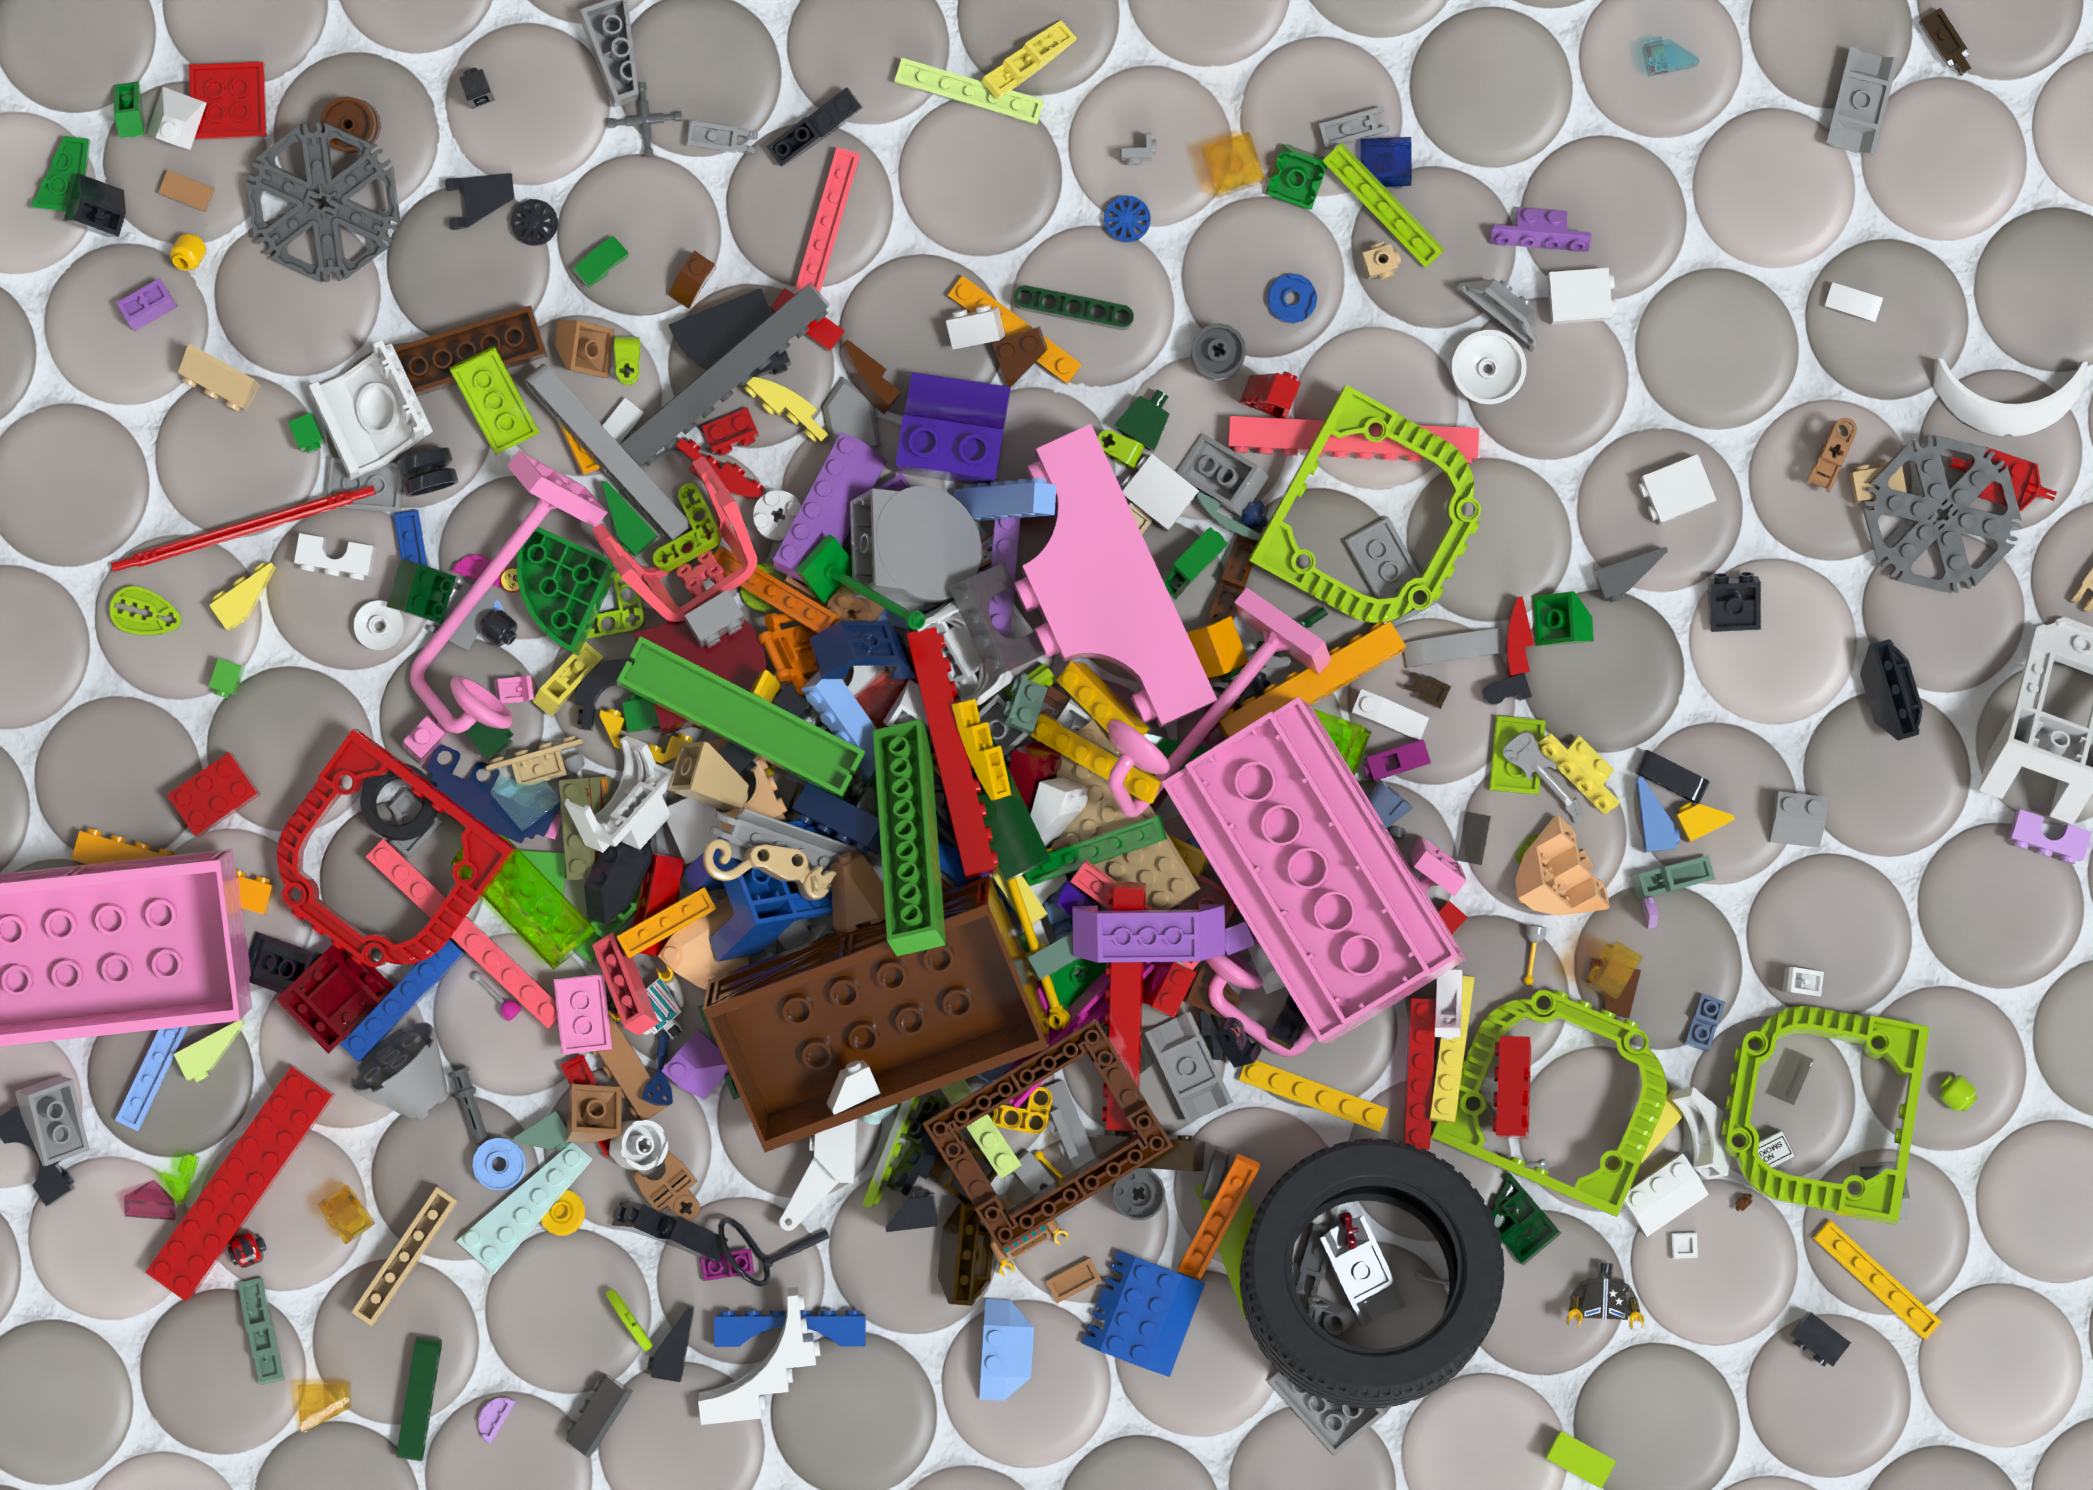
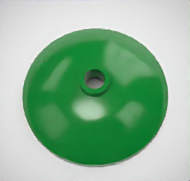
M1080 958L1050 975L1060 1006L1062 1005L1064 1010H1067L1107 969V962L1098 963ZM1080 969V972L1077 975H1074L1076 970Z

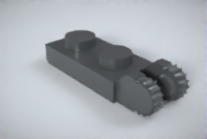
M1313 1223L1299 1269L1300 1275L1295 1288L1296 1292L1300 1293L1303 1290L1306 1274L1315 1276L1314 1282L1311 1285L1310 1296L1316 1297L1321 1279L1324 1278L1329 1262L1319 1237L1331 1228Z

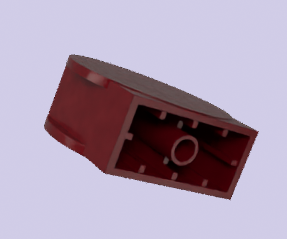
M745 619L741 625L742 629L732 635H729L727 632L720 637L721 641L710 648H707V646L701 648L685 620L678 622L667 620L663 625L634 633L635 643H637L641 636L750 692L758 674L766 670L763 645L760 644L758 634ZM654 704L662 735L690 727L703 729Z

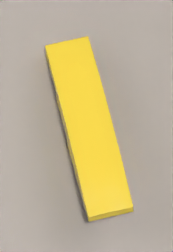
M1060 20L1027 41L1022 49L1006 58L1001 66L985 75L981 82L998 100L1052 61L1075 42L1077 38Z
M1672 1089L1667 1094L1663 1112L1641 1164L1684 1116L1680 1108L1672 1101L1675 1089ZM1612 1157L1606 1164V1167L1609 1170H1616L1620 1166V1160L1617 1157Z

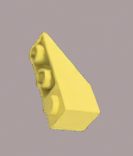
M266 562L262 563L253 570L255 574L248 579L245 576L240 578L233 584L235 588L227 593L222 591L212 598L214 602L209 606L226 630L231 631L251 617L276 569L273 563L268 565Z

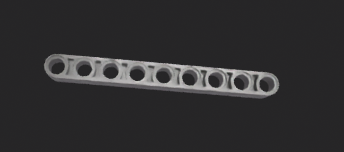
M541 364L524 379L528 389L668 542L681 537L692 529L687 518L547 365Z

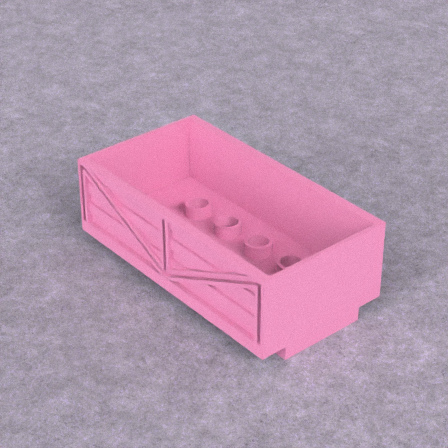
M1297 697L1275 712H1269L1186 764L1184 769L1161 782L1320 1043L1331 1044L1467 960L1312 706L1301 697Z
M233 849L0 874V1046L240 1021L252 1008L249 983L251 971L243 908L241 905L239 877H236Z

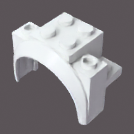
M954 598L948 600L940 607L923 614L926 622L921 629L917 630L920 632L924 629L936 627L938 633H943L946 647L941 649L943 657H949L952 670L947 672L950 682H955L957 694L961 701L976 699L977 706L981 705L1014 680L1010 670L990 679ZM978 670H979V680L977 679V677H976V675H975V672H977Z
M625 736L620 740L624 753V771L620 784L608 804L595 815L588 805L581 807L570 802L568 798L564 804L584 844L602 853L610 845L616 847L620 842L640 850L671 816L662 795L669 788L673 771L655 763L647 743L629 736Z

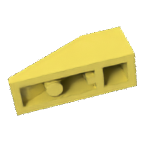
M585 642L579 656L573 653L539 689L532 702L552 718L578 689L586 675L604 657Z

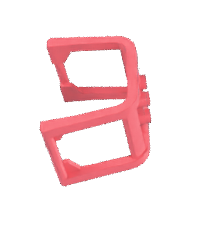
M700 457L692 463L717 515L716 523L721 535L740 562L741 567L727 576L713 553L709 550L698 556L700 565L694 569L686 563L675 568L674 570L678 569V577L686 585V589L694 598L687 604L677 607L660 581L661 578L674 570L663 572L657 566L648 568L641 566L618 543L603 523L592 530L600 547L604 550L621 578L666 620L673 622L684 621L685 615L726 590L732 591L751 577L757 567V556L738 505L705 457ZM729 523H731V525H732V527H733V529H734V532H733V530L731 529V527L729 526ZM707 531V540H710L712 533ZM691 542L681 549L682 553L690 552L693 548V543ZM709 577L715 585L706 590L702 581Z

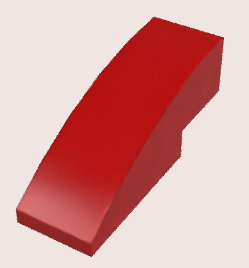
M1523 596L1515 599L1507 626L1505 649L1509 677L1530 672L1525 648L1533 646L1534 642Z

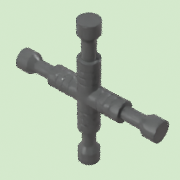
M646 82L638 83L640 115L628 116L626 119L609 118L608 127L641 125L642 139H644L645 144L643 150L644 157H652L654 153L650 138H652L651 124L664 123V121L668 120L682 121V112L676 111L673 114L665 115L663 113L649 114V104L645 93L647 85Z

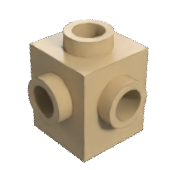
M1384 242L1370 246L1371 250L1362 253L1361 257L1368 280L1378 276L1380 280L1393 277L1394 272L1399 268L1398 264L1401 263L1398 250H1393L1391 244L1385 246ZM1382 258L1386 263H1380L1378 259Z

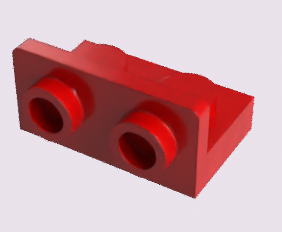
M748 407L702 426L713 455L716 453L719 456L728 454L733 451L732 447L741 444L742 447L756 442L755 438L759 436Z

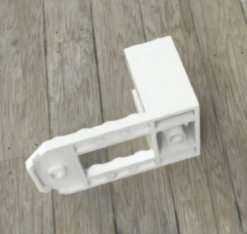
M2063 617L2057 619L2055 623L2037 626L2033 632L2015 707L1988 752L1979 791L2003 799L2023 766L2058 779L2050 817L2073 825L2093 794V705L2087 728L2042 712V707L2054 661L2093 675V627Z

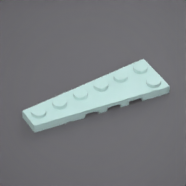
M572 1142L456 1242L495 1274L593 1159Z

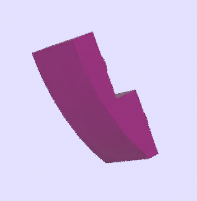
M751 1248L730 1251L737 1264L746 1274H754ZM724 1252L720 1262H710L700 1258L703 1281L740 1276L731 1266Z

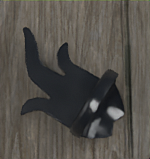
M1260 671L1241 693L1239 703L1242 707V703L1245 700L1260 694L1269 687L1270 682L1266 680L1265 673ZM1213 687V690L1222 694L1225 688Z

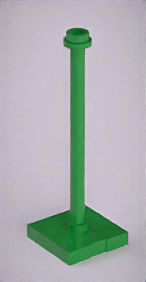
M830 534L824 538L796 569L802 580L822 603H825L834 594L836 589L841 584H844L905 619L908 627L911 629H921L926 622L925 616L919 610L911 612L850 577L852 574V560L837 539Z

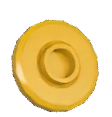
M566 1190L541 1219L543 1227L550 1233L558 1236L569 1235L577 1231L585 1218V1205L582 1198L575 1192Z

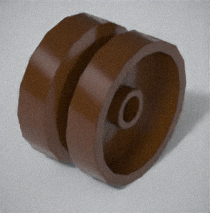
M349 96L340 97L330 102L322 112L320 120L322 123L326 121L372 143H375L379 138L381 131L380 116L376 109L367 101ZM349 121L353 123L352 128L348 126ZM333 138L329 143L333 148L349 153L361 152L358 147L338 138Z

